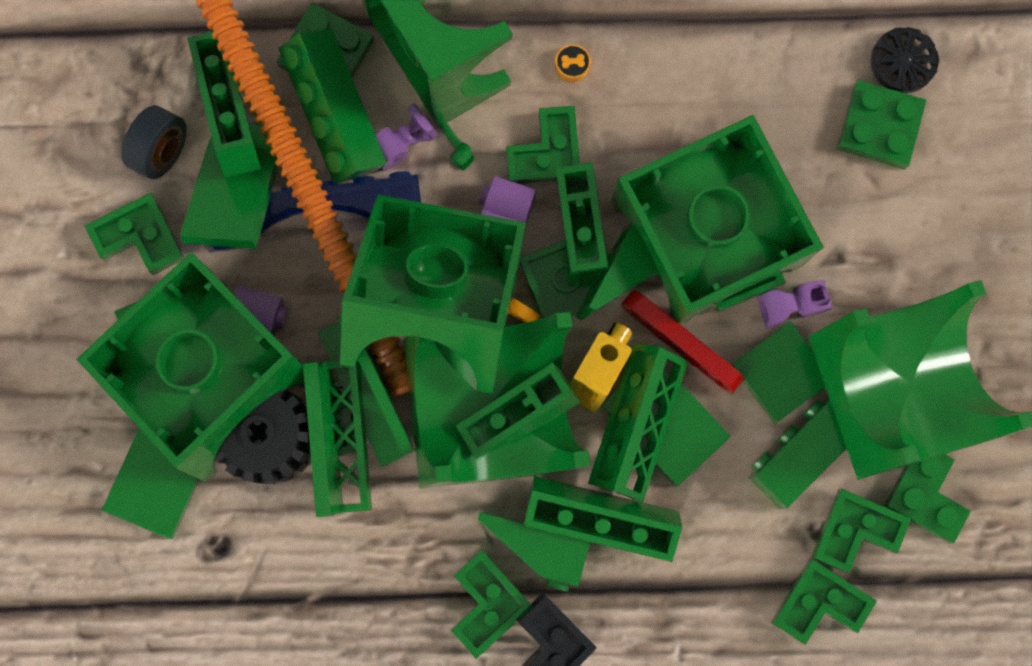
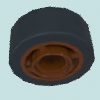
M157 105L145 108L131 123L124 137L121 151L122 161L125 166L150 179L162 177L171 169L183 149L187 127L184 119Z

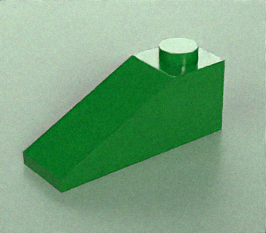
M593 163L556 168L571 275L609 269Z
M632 222L620 232L607 257L609 269L599 271L575 317L580 321L633 289L653 274L660 275L646 244Z
M552 362L456 425L474 458L478 459L551 422L581 401L562 370Z
M483 512L479 513L478 520L536 573L548 579L546 586L568 592L570 585L579 587L590 542L526 527L522 523Z

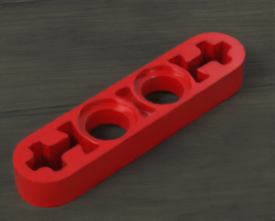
M632 290L621 303L622 308L631 317L687 360L722 390L733 394L744 381V377L738 370L640 292Z

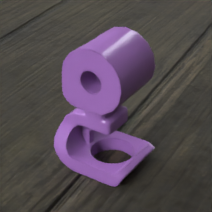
M415 103L411 104L408 108L412 115L408 127L401 125L396 132L391 130V128H385L375 134L387 162L385 166L381 167L383 171L389 170L403 161L409 155L407 147L410 144L415 145L423 141H432L438 135L437 131Z
M819 280L798 285L793 288L794 293L771 290L759 296L757 300L766 330L774 328L794 313L799 312L801 317L805 318L833 309L825 281Z

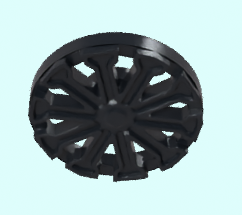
M911 27L894 28L882 35L874 45L870 59L871 69L876 79L885 88L905 94L913 93L924 88L937 73L939 55L932 39L928 35L921 33V30ZM901 35L907 36L905 45ZM887 39H892L895 47L888 43ZM915 39L921 42L918 46L913 48ZM925 49L929 52V55H918ZM879 50H883L889 55H881ZM928 63H929V64L931 65V67H930V69H928L927 67L923 66L922 64H928ZM888 64L889 67L886 70H880L879 65ZM916 72L924 77L923 81L918 79ZM893 73L897 75L894 82L889 80V76ZM905 76L908 77L910 86H905Z

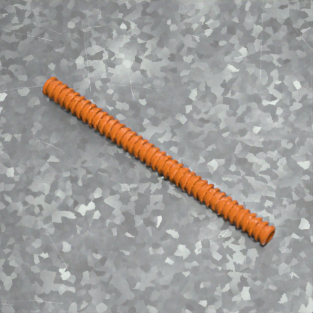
M197 0V7L203 9L201 12L202 17L208 19L206 24L208 29L214 31L212 33L213 39L219 41L217 44L218 49L224 51L222 56L224 61H229L230 63L228 65L229 71L235 73L233 76L234 81L240 83L239 91L246 95L244 97L245 103H250L251 105L249 108L250 113L256 115L255 123L262 127L259 130L261 135H266L267 137L265 140L266 145H271L272 147L271 155L277 157L276 165L283 169L281 171L282 177H287L288 179L286 182L287 187H292L293 189L292 197L297 198L299 201L296 204L298 209L302 208L304 211L302 214L303 219H308L309 221L307 228L314 231L312 235L313 240H318L320 243L317 246L318 250H323L325 253L322 257L323 260L330 263L328 270L334 271L336 275L333 277L334 282L339 281L341 285L338 288L339 292L345 293L358 253H353L352 248H354L352 242L348 243L346 238L349 235L347 232L343 233L341 228L344 225L341 221H337L336 217L339 215L337 211H332L333 203L331 200L327 201L326 196L328 193L320 187L323 185L322 180H317L315 177L318 174L317 170L310 167L313 163L312 160L305 157L307 154L306 148L300 147L302 143L301 138L294 135L297 132L296 128L289 125L292 120L289 116H285L286 108L283 105L280 106L281 98L279 95L274 94L276 88L273 84H269L271 78L269 74H264L265 66L263 63L258 62L260 56L257 52H253L255 46L253 42H248L249 34L247 31L242 30L244 24L241 20H237L239 14L237 10H232L234 5L232 0ZM392 336L371 343L372 349L369 352L371 355H376L377 359L374 362L376 365H381L382 370L380 374L381 376L386 375L388 380L385 381L386 386L391 385L393 389L390 392L391 396L396 395L397 397L408 392L409 388L404 346L400 347L398 342L401 339L399 336Z

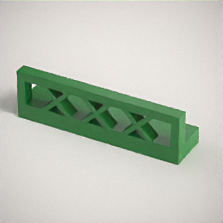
M342 315L338 316L339 322L318 331V335L331 361L340 360ZM365 347L358 357L365 432L380 466L384 467L415 452V447L368 348ZM349 367L335 368L345 390L350 384ZM350 394V395L348 396V398H349V400L352 401V397H351V394Z
M633 343L632 352L628 358L588 484L616 492L639 502H644L688 364L687 360L660 346ZM667 361L673 364L669 379L664 381L663 370ZM658 398L660 408L658 414L653 417L651 408L654 400ZM647 433L649 439L647 449L641 452L640 442L642 436ZM636 469L638 477L634 489L631 490L626 488L630 473Z
M340 360L303 363L316 517L333 516L344 512L372 510L360 364L358 360L355 367L340 365ZM349 367L350 384L341 393L332 383L331 369ZM350 394L352 397V401L347 398ZM334 395L338 398L335 403H334ZM343 403L353 411L354 420L346 431L336 423L335 412ZM353 431L355 432V439L351 436ZM337 433L341 436L339 440H337ZM345 441L356 449L357 460L350 468L339 460L338 450ZM357 468H358V476L354 473ZM340 471L344 473V476L342 478L340 475ZM348 479L359 487L361 503L343 504L342 487Z

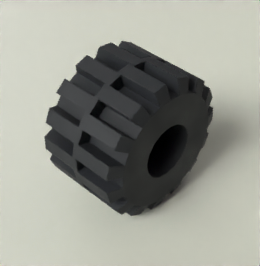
M285 389L279 391L259 404L236 425L221 444L215 458L219 463H224L227 466L225 471L232 476L242 478L243 481L275 484L278 481L286 482L293 479L292 474L296 471L303 472L309 465L306 462L309 454H311L307 406L303 404V400L297 395ZM259 426L267 428L265 433L268 437L265 441L258 439L260 435L256 430Z

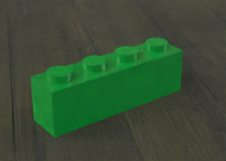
M332 28L298 33L280 46L278 49L283 63L286 66L333 184L365 177L385 166L387 162Z
M213 32L188 37L187 40L215 153L224 178L259 170L261 167L242 95L238 89L239 84L233 79L235 73L229 71L228 65L230 63L229 61H224L222 57L224 51H220L217 47L219 41L213 39Z
M829 397L823 403L819 399L813 402L803 413L807 419L798 428L791 425L777 439L781 445L772 454L765 451L751 465L755 471L748 478L779 510L788 509L847 449Z
M537 476L533 478L524 516V526L669 562H673L682 531L679 511Z

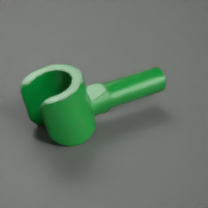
M443 122L440 125V129L455 148L449 158L459 169L464 171L474 161L472 150L468 144L458 139L447 122Z

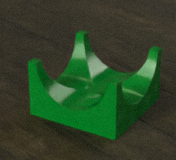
M363 0L367 16L438 128H440L443 122H450L511 86V80L504 69L487 75L470 73L492 52L512 40L513 33L505 21L482 29H462L447 25L430 15L423 8L426 0Z
M754 114L619 177L611 198L616 212H622L630 219L646 244L668 296L669 316L680 325L688 322L716 303L778 273L787 270L792 272L804 266L824 248Z
M377 195L342 299L340 365L355 367L362 350L379 339L392 336L422 337L441 343L463 357L475 373L478 384L477 391L493 394L511 296H514L526 222Z
M192 252L76 359L175 468L204 482H207L217 472L214 469L213 463L221 444L246 415L263 401L281 390L292 386L305 387L303 364Z
M982 280L968 283L924 302L879 315L869 316L867 308L856 310L808 336L857 480L979 445L1032 427L1031 411L1014 412L996 403L983 389L972 368L967 348V325L974 305L986 295Z
M571 312L555 313L539 320L505 326L493 394L477 391L478 384L473 369L454 350L441 343L422 337L406 336L404 338L419 489L559 474L590 466L588 450H583L575 441L566 412L551 422L478 459L474 458L456 425L552 362L562 370L564 342L567 333L572 328Z

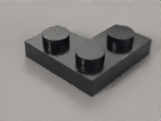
M543 592L516 619L541 645L522 666H580L597 649Z

